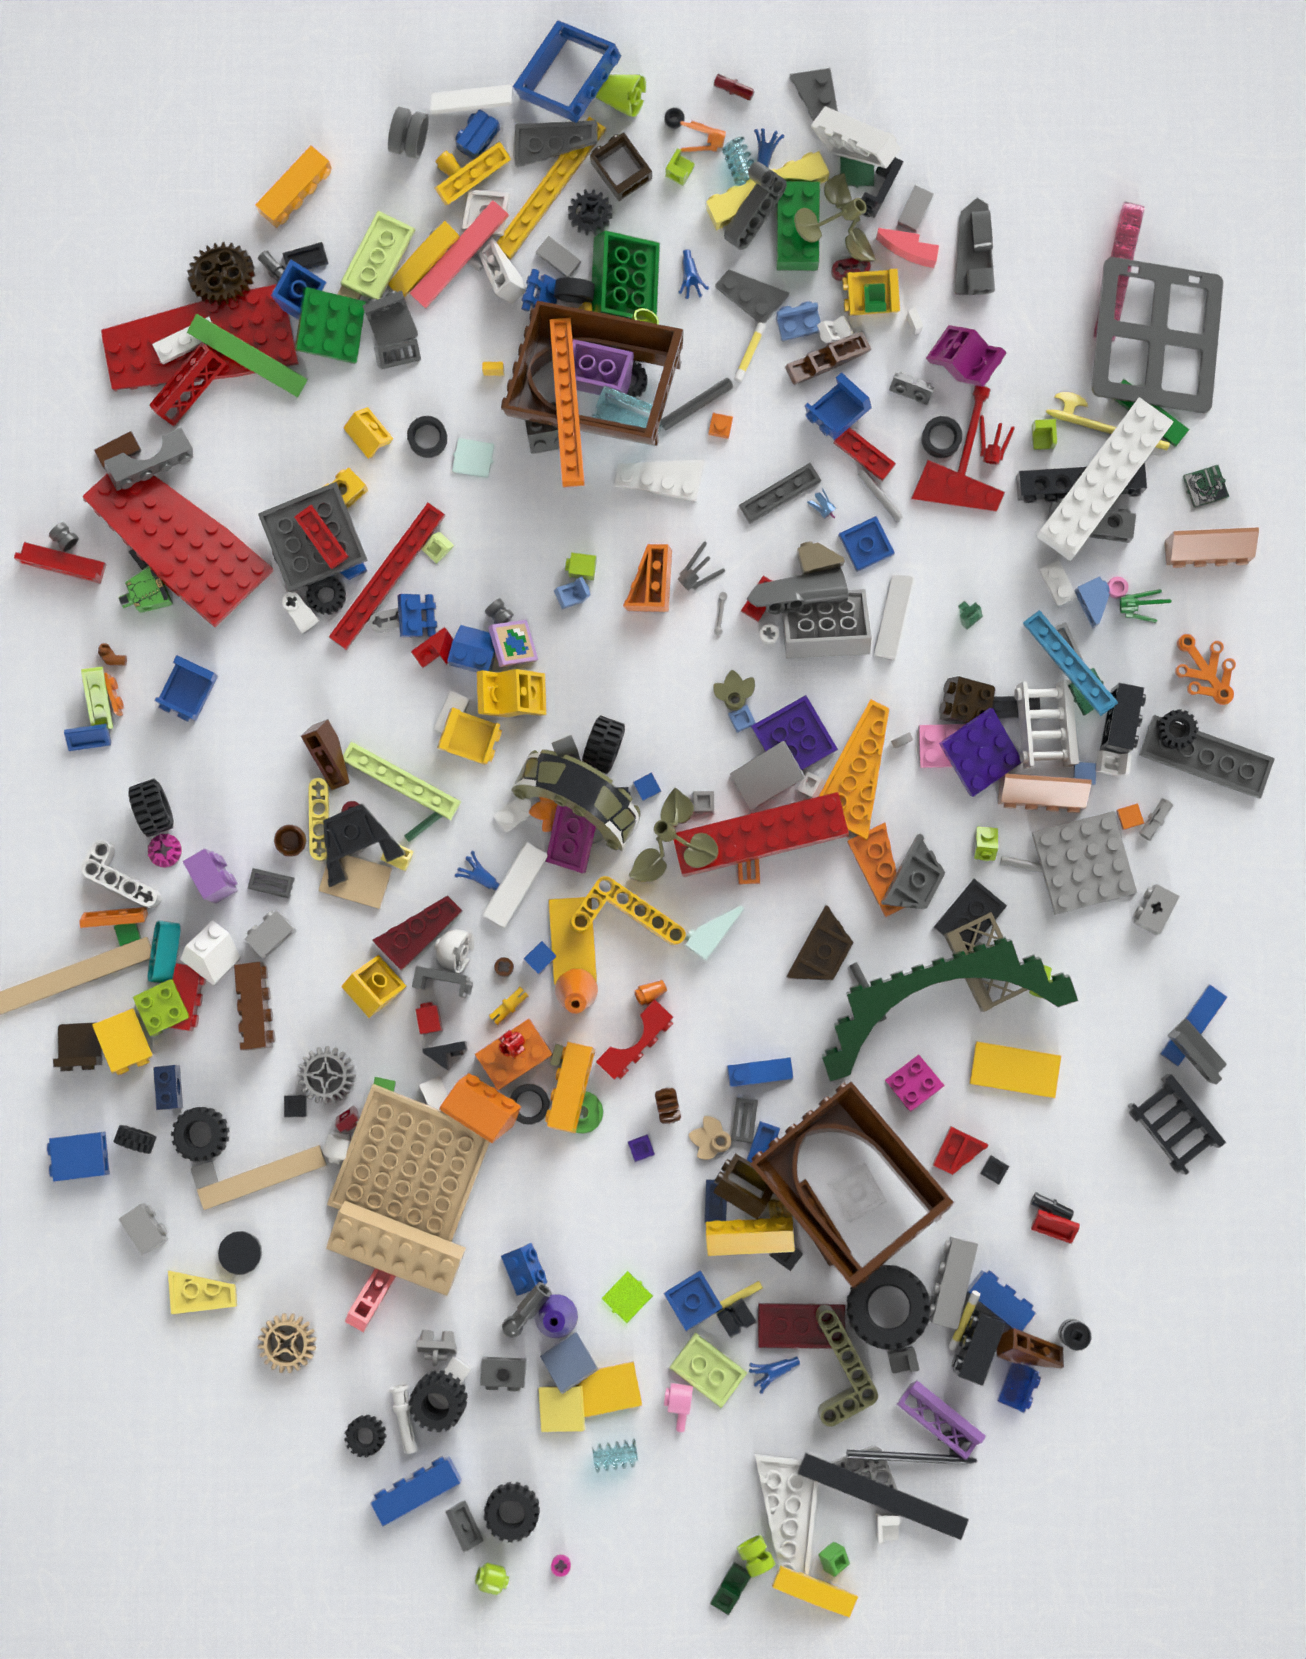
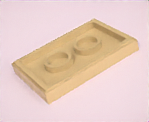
M348 855L340 860L349 880L329 887L327 866L325 867L319 892L374 908H381L392 868Z

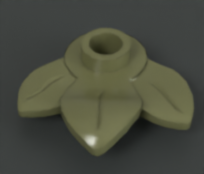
M730 670L724 683H714V694L718 699L725 702L728 709L733 711L740 710L745 705L746 699L753 695L755 680L753 677L742 680L737 672ZM733 698L739 699L736 704H733L731 701Z

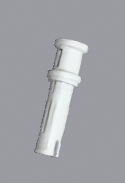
M408 1384L389 1388L394 1401L392 1408L398 1417L404 1454L413 1453L418 1450L409 1411L411 1406H409L407 1393Z

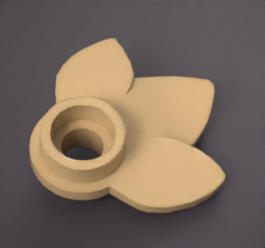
M704 1116L703 1128L695 1129L689 1133L691 1141L700 1147L697 1157L701 1159H711L718 1152L728 1150L731 1145V1138L727 1132L723 1131L721 1122L711 1116ZM719 1137H722L725 1140L724 1144L721 1146L716 1143V1140Z

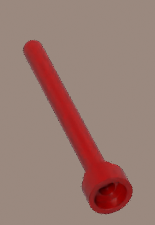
M974 386L972 394L975 404L958 472L966 475L983 402H986V399L989 398L991 391L990 388L985 386Z

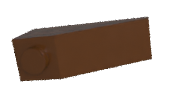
M327 719L312 725L301 735V738L331 790L348 785L350 782L339 738L331 723Z
M1015 1328L1002 1333L996 1349L997 1357L1018 1364L1058 1369L1064 1368L1063 1347Z

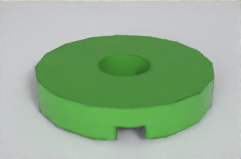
M587 1091L585 1092L582 1106L588 1109V1115L586 1118H579L576 1133L580 1134L595 1130L601 1123L604 1113L602 1103L598 1097Z

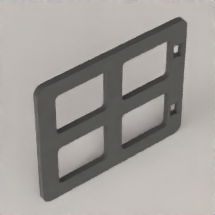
M1117 257L1108 258L1103 264L1092 378L1093 394L1097 397L1134 403L1140 397L1153 406L1198 413L1208 412L1212 408L1223 294L1222 277L1213 273ZM1128 266L1139 267L1138 273L1128 272ZM1119 275L1154 282L1150 326L1117 321L1114 318ZM1189 276L1199 277V283L1189 282ZM1171 284L1206 290L1203 334L1168 328ZM1113 336L1146 341L1148 343L1144 387L1116 383L1109 380ZM1166 345L1196 349L1201 352L1197 395L1162 389Z

